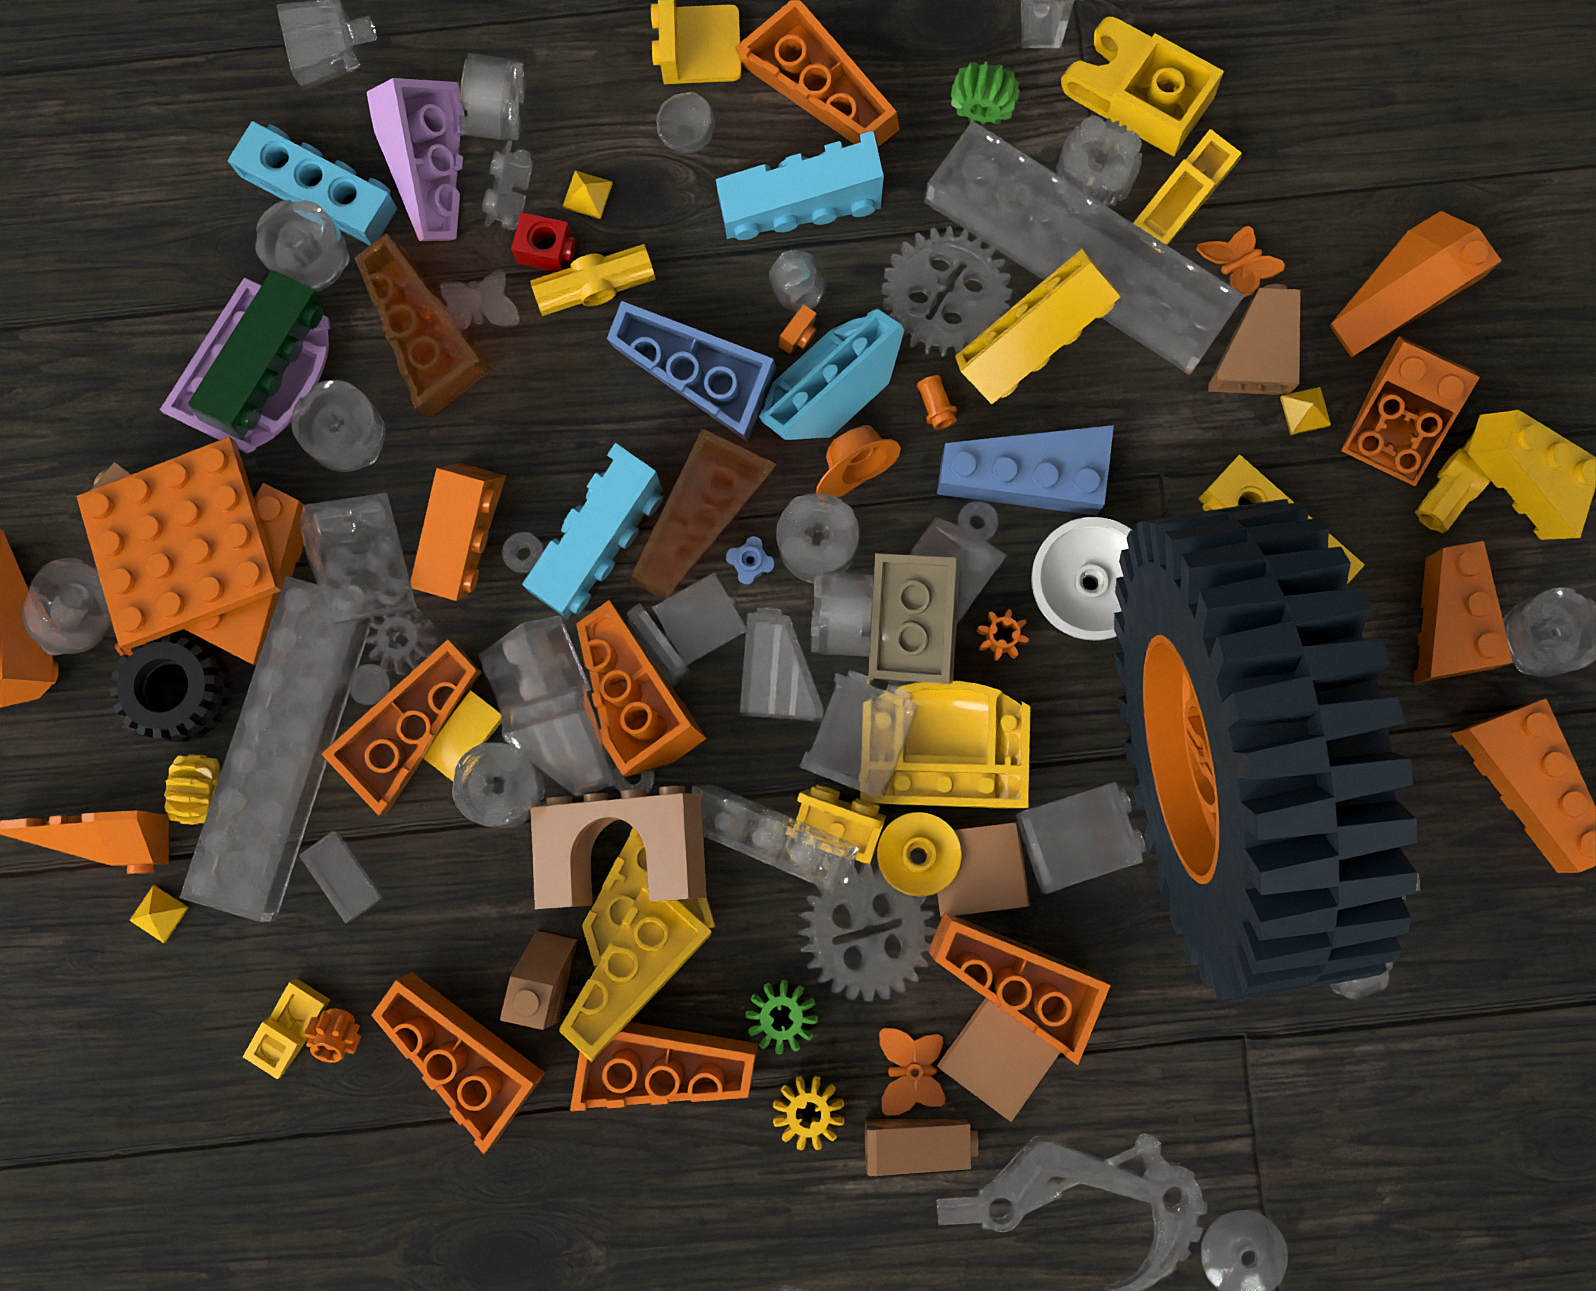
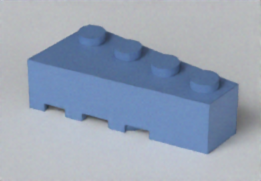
M621 301L607 337L610 344L627 358L748 442L777 368L774 359Z
M1114 425L945 443L941 458L937 494L1097 516L1105 505Z

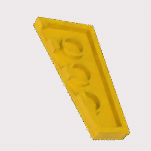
M647 878L613 940L604 951L592 976L586 982L562 1023L560 1033L592 1062L711 936L712 931L678 900L649 901Z

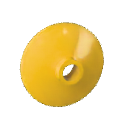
M923 812L908 813L892 821L883 831L877 848L878 865L884 878L892 887L911 896H929L945 889L957 875L962 858L960 842L954 830L941 818ZM915 850L922 851L925 854L926 860L922 864H916L911 860L910 854Z

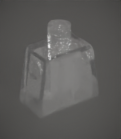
M318 0L276 5L291 73L303 91L358 69L360 67V59L356 45L377 40L371 17L366 16L350 20L340 0Z

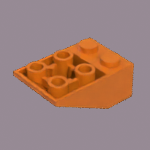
M1398 336L1376 375L1341 451L1416 486L1480 377L1473 370Z

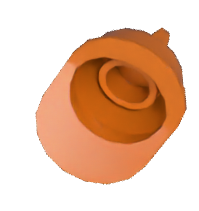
M869 425L851 429L834 439L828 447L826 455L829 470L820 480L816 490V496L819 501L829 502L836 500L863 482L886 471L900 455L901 448L899 443L892 439H882Z

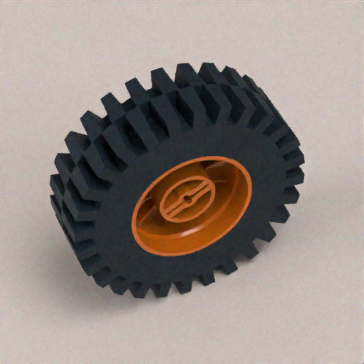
M1288 499L1209 510L1137 523V529L1130 530L1126 537L1128 549L1121 551L1119 563L1123 577L1116 578L1115 594L1121 611L1114 613V631L1124 650L1115 653L1116 673L1126 687V695L1118 697L1120 717L1130 725L1132 742L1124 743L1127 763L1136 765L1139 784L1133 789L1137 810L1145 809L1148 819V825L1143 837L1148 855H1158L1159 862L1156 881L1161 897L1171 896L1170 921L1176 934H1184L1185 954L1191 965L1199 964L1200 979L1206 987H1214L1217 997L1222 1000L1230 998V1001L1319 987L1383 974L1387 971L1385 963L1396 961L1402 951L1396 936L1408 934L1412 919L1401 896L1416 893L1417 871L1400 847L1418 843L1417 818L1397 801V788L1414 785L1411 758L1392 752L1388 731L1390 727L1404 724V718L1399 697L1381 698L1377 678L1390 664L1382 638L1363 639L1362 632L1370 614L1371 606L1363 587L1346 589L1351 562L1341 546L1328 548L1329 528L1320 518L1308 519V507L1299 502L1289 504Z

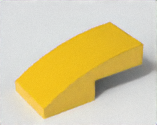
M470 690L443 726L424 759L457 784L483 752L480 749L505 719V716Z
M297 978L290 981L271 1016L261 1023L243 1058L276 1079L281 1078L308 1039L304 1034L311 1017L320 1019L322 1011L326 1010L331 1000Z

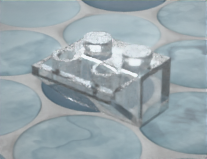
M560 615L522 623L479 654L484 674L488 678L497 699L499 711L505 716L508 729L516 728L565 707L591 691Z

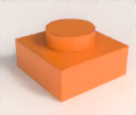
M803 304L780 335L778 347L789 355H792L798 346L805 349L817 332V329L813 327L817 313Z

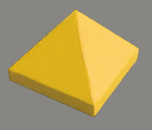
M575 171L563 208L601 219L613 182Z
M1320 387L1280 397L1290 435L1331 425Z
M153 885L130 921L162 943H166L189 907L157 885Z

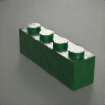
M273 269L270 271L187 403L200 421L240 440H243L248 430H253L257 426L261 418V409L269 396H274L277 393L286 368L290 362L293 363L298 359L303 348L304 339L310 329H315L322 319L324 307L314 288Z

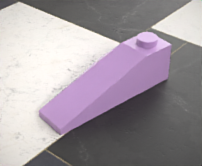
M392 78L367 91L374 133L419 241L454 240L457 238L460 193L456 189L457 171L462 169L463 156L459 155L460 136L465 134L466 125L459 83Z

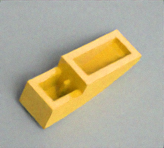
M1210 129L1187 159L1180 163L1132 226L1160 248L1164 249L1241 159L1242 153Z

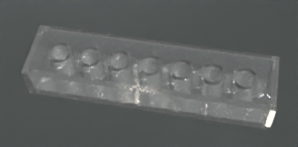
M973 120L927 183L924 203L1043 280L1083 248L1113 283L1121 296L1115 302L1112 310L1101 318L1189 375L1244 297V294Z
M289 576L285 577L282 591L280 592L179 897L180 899L259 922L276 921L327 764V760L323 757L322 753L334 742L377 606L366 598Z

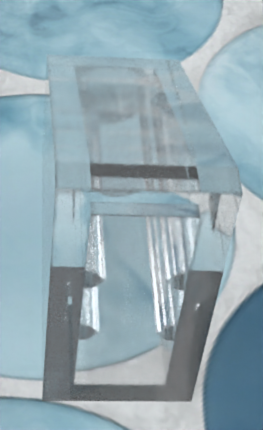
M760 607L757 608V613H748L740 702L741 716L823 722L824 708L790 617L781 615V609Z
M583 684L501 708L502 735L504 740L574 796L616 785L613 760L602 743L600 726Z

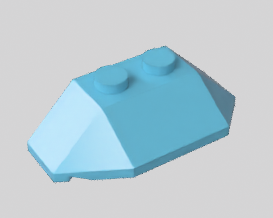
M875 309L869 312L866 317L853 319L831 329L772 383L766 398L765 408L761 410L759 418L785 440L832 437L889 384L904 334L903 326L879 309Z

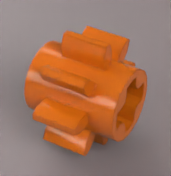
M1008 609L1004 617L997 618L996 614L992 611L989 612L987 617L991 626L983 625L977 629L979 634L986 635V641L982 643L979 649L986 650L990 648L995 652L994 661H998L1002 653L1006 652L1015 659L1018 656V650L1014 645L1016 643L1026 645L1029 641V638L1020 635V629L1026 624V620L1016 622L1011 618V609ZM997 627L1001 631L1009 629L1012 633L1008 639V644L1004 639L999 641L994 639V635L998 631Z
M332 1008L322 1011L320 1019L311 1017L304 1034L309 1038L306 1046L311 1047L310 1052L315 1058L328 1063L338 1062L344 1058L346 1052L350 1054L355 1053L361 1038L357 1034L359 1024H355L354 1017L345 1010Z

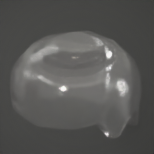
M695 92L675 94L662 103L657 114L658 136L668 148L681 154L696 153L709 144L715 133L716 119L713 109L705 99Z

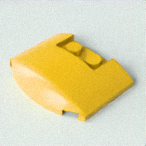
M953 681L951 684L912 683L892 689L893 692L888 693L876 702L870 699L864 703L860 799L880 805L1029 808L1031 713L1029 705L1024 702L1020 705L998 689L964 681Z

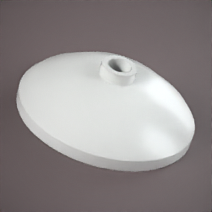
M1085 517L1063 524L1043 542L1033 562L1032 589L1039 609L1056 628L1070 636L1084 640L1095 641L1117 637L1114 631V613L1120 612L1121 608L1115 594L1116 578L1123 577L1119 559L1121 551L1128 549L1126 537L1131 530L1130 528L1107 518ZM1086 577L1094 579L1096 589L1087 590L1083 586V579Z

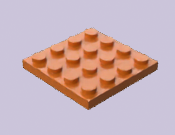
M231 437L216 441L76 496L118 645L122 649L130 650L282 591L236 441Z

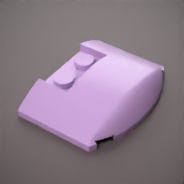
M244 278L160 410L162 413L218 440L231 437L236 441L238 449L248 454L256 450V447L278 435L297 416L311 397L327 360L330 320L323 315L319 325L315 329H310L303 341L300 356L295 362H290L282 375V383L279 390L274 396H269L261 409V418L257 426L253 430H248L243 440L200 421L187 403L261 287V285Z

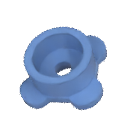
M749 537L746 544L738 549L731 548L726 554L727 562L734 565L738 572V580L743 584H751L754 578L761 576L764 572L769 573L774 568L773 558L766 555L762 549V540L758 537ZM748 557L754 558V562L752 564H748L746 562V559Z

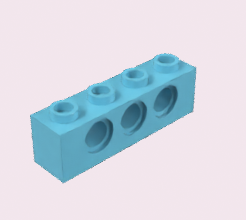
M252 121L227 160L238 175L374 248L398 209L389 195L390 189L376 179L370 178L367 182L356 176L357 173L354 169L339 160H336L333 164L323 159V154L305 142H302L299 146L289 141V136L273 125L269 124L265 128ZM288 159V162L283 167L275 168L280 161ZM322 177L317 185L309 186V183L314 178ZM356 195V198L351 203L342 204L347 196Z

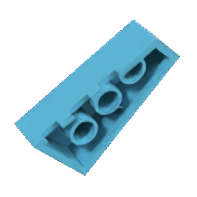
M874 131L860 134L861 143L843 148L841 141L825 145V152L812 158L802 156L801 153L786 157L779 164V168L771 170L770 166L763 164L716 179L727 239L748 240L756 237L760 232L770 230L788 232L800 224L813 222L817 225H823L834 221L836 217L850 214L854 217H863L872 214L875 209H880L884 175Z
M616 443L607 454V456L613 459L607 471L602 474L595 473L586 486L589 490L586 494L587 501L584 506L578 505L576 508H572L565 518L561 532L565 535L561 541L557 538L550 541L522 584L528 592L566 619H569L572 613L577 615L585 608L591 598V594L588 593L597 579L600 582L606 579L615 565V561L612 560L621 547L627 549L633 543L639 533L637 525L645 515L652 516L663 500V496L660 495L663 489L656 471Z

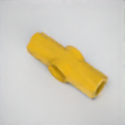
M642 244L605 257L602 254L582 256L573 261L570 268L536 278L530 282L540 312L544 316L578 304H583L584 306L601 305L616 296V292L656 279L645 245Z
M1474 433L1463 448H1459L1443 465L1437 474L1439 480L1414 512L1418 516L1419 522L1430 530H1436L1441 533L1448 531L1468 502L1474 500L1491 481L1468 454Z

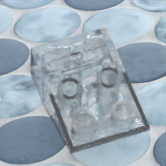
M387 493L304 505L299 525L308 561L332 624L416 610L417 606Z

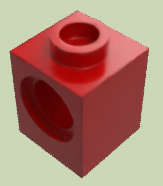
M521 212L511 250L518 264L559 272L565 270L567 261H573L577 241L572 236L568 222ZM545 239L555 240L554 245L549 249L537 248L539 243Z

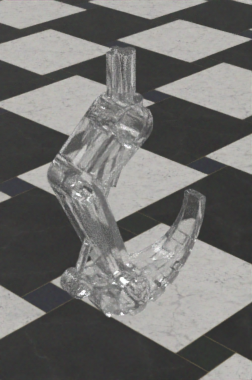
M1144 1133L1136 1139L1135 1147L1108 1160L1101 1159L1045 1136L1033 1137L984 1189L978 1190V1196L936 1199L938 1226L981 1223L982 1230L993 1229L997 1232H1007L1014 1229L1025 1214L1062 1197V1191L1079 1183L1151 1203L1154 1220V1238L1146 1260L1136 1272L1126 1279L1104 1285L1105 1291H1143L1154 1286L1163 1277L1167 1278L1177 1269L1176 1263L1179 1260L1185 1262L1190 1256L1191 1252L1187 1248L1190 1242H1198L1204 1228L1198 1225L1197 1221L1198 1216L1207 1212L1208 1202L1203 1199L1201 1189L1193 1178L1196 1174L1181 1164L1167 1162L1160 1154L1161 1144L1159 1140L1151 1134ZM1142 1154L1146 1173L1142 1175L1118 1164ZM1054 1176L1066 1179L1056 1184L1055 1180L1047 1184L1050 1178ZM1179 1187L1182 1193L1180 1202L1175 1207H1164L1163 1196L1169 1188ZM1006 1198L1011 1203L1009 1213L1003 1218H994L989 1215V1207L995 1199Z

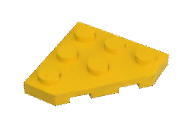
M632 828L630 836L609 872L597 900L582 924L594 966L599 964L604 951L613 940L631 905L634 904L648 878L646 849L641 836L634 828ZM707 898L678 899L708 929L716 926Z

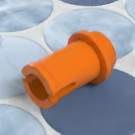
M940 375L929 376L918 382L917 388L921 393L929 414L926 417L927 423L932 424L935 430L953 425L957 421L955 417L957 408L951 406Z

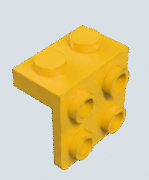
M658 0V3L651 4L652 28H659V40L652 41L653 65L661 66L664 84L727 82L740 79L741 61L735 49L740 43L739 10L735 5L676 7L675 0Z
M816 784V787L812 786L811 789L801 791L797 801L802 804L790 837L870 865L886 819V815L878 813L880 806L856 798L855 801L853 800L851 804L838 799L839 791Z

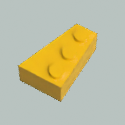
M1520 410L1480 415L1468 450V454L1497 488H1504L1514 499L1513 508L1518 514H1526L1536 526L1533 532L1540 540L1580 538L1596 488V457Z

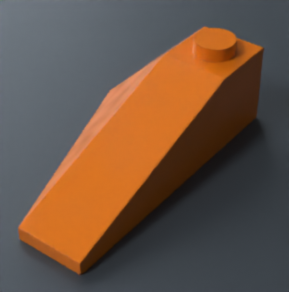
M1440 211L1407 231L1329 326L1350 357L1353 358L1483 279L1502 260L1478 227Z
M0 530L1 708L39 699L51 685L56 683L59 670L57 661L53 660L52 644L3 530Z
M610 600L576 624L585 667L589 670L594 693H591L593 703L598 709L602 743L623 776L628 777L674 763L707 739L687 707Z
M135 810L85 813L82 816H50L49 821L42 818L0 821V835L111 866H127V874L154 873V865L169 864V817L167 814Z

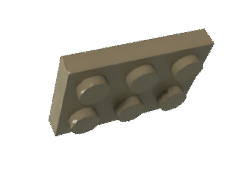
M875 553L868 678L943 684L953 683L960 558Z

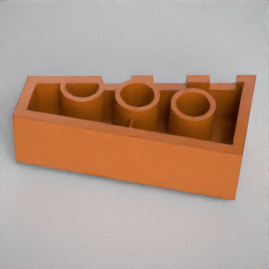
M790 0L735 47L742 67L853 144L861 143L860 134L874 131L878 148L900 130L897 111L801 0Z
M446 640L322 753L323 757L378 816L387 814L423 761L435 738L463 701L482 671L454 641Z
M629 1022L592 1062L579 1052L570 1111H582L594 1107H607V1109L621 1108L626 1105L646 1103L661 1105L685 1100L699 1102L748 1098L752 1086L758 1043Z

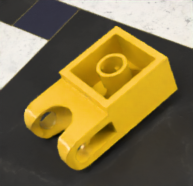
M1110 16L1106 17L1094 31V46L1096 51L1110 63L1096 66L1080 60L1074 62L1068 67L1061 78L1063 91L1074 101L1174 157L1215 98L1224 71L1156 33L1151 37L1120 19Z

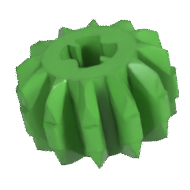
M987 61L983 65L970 62L968 67L960 68L958 75L955 77L951 92V105L957 109V115L967 116L969 122L980 121L983 125L986 122L1000 124L1001 120L1010 119L1012 112L1015 110L1020 92L1018 89L1019 82L1014 79V72L1003 70L1001 64L993 66Z
M781 980L780 994L778 995L775 994L770 983L764 984V991L769 999L766 1001L758 994H753L751 997V1001L761 1007L762 1010L746 1011V1018L760 1019V1023L749 1028L750 1036L757 1035L764 1030L766 1035L761 1039L759 1046L765 1049L771 1038L776 1039V1054L783 1053L784 1040L787 1039L793 1051H798L800 1044L795 1036L797 1033L807 1040H811L813 1037V1033L802 1026V1023L815 1024L818 1022L817 1015L803 1014L804 1010L815 1005L814 999L809 998L802 1003L797 1001L804 991V987L801 985L795 988L792 996L787 995V980ZM782 1005L791 1009L789 1018L793 1023L788 1027L783 1023L782 1028H779L773 1024L775 1016L770 1011L776 1006L781 1010Z

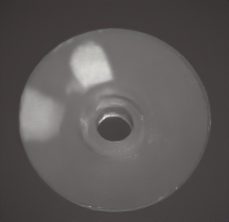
M1235 1210L1221 1215L1209 1226L1202 1240L1201 1261L1207 1277L1220 1291H1273L1285 1275L1288 1264V1250L1282 1233L1271 1220L1254 1211ZM1253 1251L1255 1253L1254 1262L1248 1266L1243 1265L1241 1261L1243 1253Z

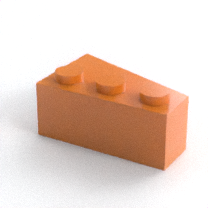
M463 463L436 468L409 588L454 601L468 596L469 592L472 593L479 577L477 566L481 553L484 551L487 543L488 531L506 475Z
M1484 541L1442 548L1426 557L1421 601L1423 618L1421 632L1418 633L1417 646H1420L1418 669L1414 672V683L1493 670L1513 663Z

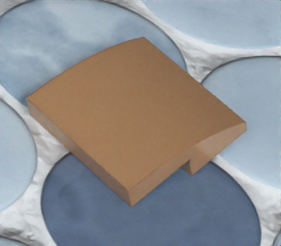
M1018 822L954 830L960 842L962 858L960 868L954 880L945 889L937 893L940 917L943 916L944 912L956 916L1030 906Z
M985 998L937 1067L1012 1122L1056 1060L1060 1051L1042 1040L1014 1017L1012 1018L988 998Z

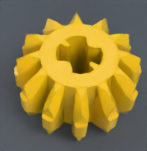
M196 754L176 757L173 764L169 767L168 779L165 780L166 791L164 796L166 797L164 808L170 821L198 825L199 823H210L214 818V814L218 811V802L221 798L220 792L223 785L221 783L222 771L217 759Z
M815 1075L813 1077L811 1088L805 1087L803 1076H797L796 1086L798 1092L795 1093L786 1084L781 1087V1092L790 1101L774 1100L773 1108L787 1113L775 1117L773 1123L775 1127L789 1124V1127L782 1134L783 1141H789L796 1133L799 1135L797 1149L803 1150L806 1144V1137H812L815 1150H819L822 1148L819 1134L823 1133L831 1141H834L837 1137L835 1131L828 1124L837 1126L844 1124V1117L839 1114L830 1113L844 1107V1101L839 1098L831 1101L827 1100L836 1090L832 1083L827 1085L822 1092L818 1091L820 1076ZM807 1102L815 1104L816 1112L821 1111L820 1117L813 1116L810 1123L802 1121V1113L798 1115L796 1113L798 1108L804 1109Z

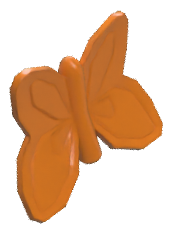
M1250 226L1243 227L1234 234L1229 242L1208 241L1198 244L1196 248L1204 258L1216 264H1226L1222 266L1221 271L1225 275L1233 272L1229 277L1230 286L1240 297L1252 295L1259 288L1261 279L1271 278L1282 272L1285 268L1282 260L1272 256H1261L1262 250L1254 249L1256 238L1254 230Z
M883 1028L879 1032L880 1046L887 1059L901 1067H889V1076L900 1078L888 1084L882 1096V1112L886 1116L900 1115L909 1111L916 1102L930 1107H941L944 1105L946 1097L940 1084L931 1077L937 1073V1069L931 1064L939 1057L943 1046V1037L938 1034L925 1035L914 1041L908 1033L901 1030Z

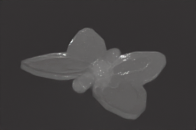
M496 271L484 277L479 285L475 281H471L469 287L459 281H442L440 288L447 306L442 310L439 321L441 335L445 338L458 336L469 327L472 315L474 316L475 324H483L482 312L491 323L503 327L516 326L520 322L518 310L511 299L503 295L506 287L505 273L503 271Z

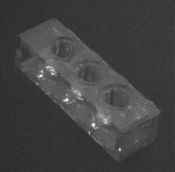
M713 784L695 785L692 787L690 794H701L703 836L829 891L846 886L860 846Z

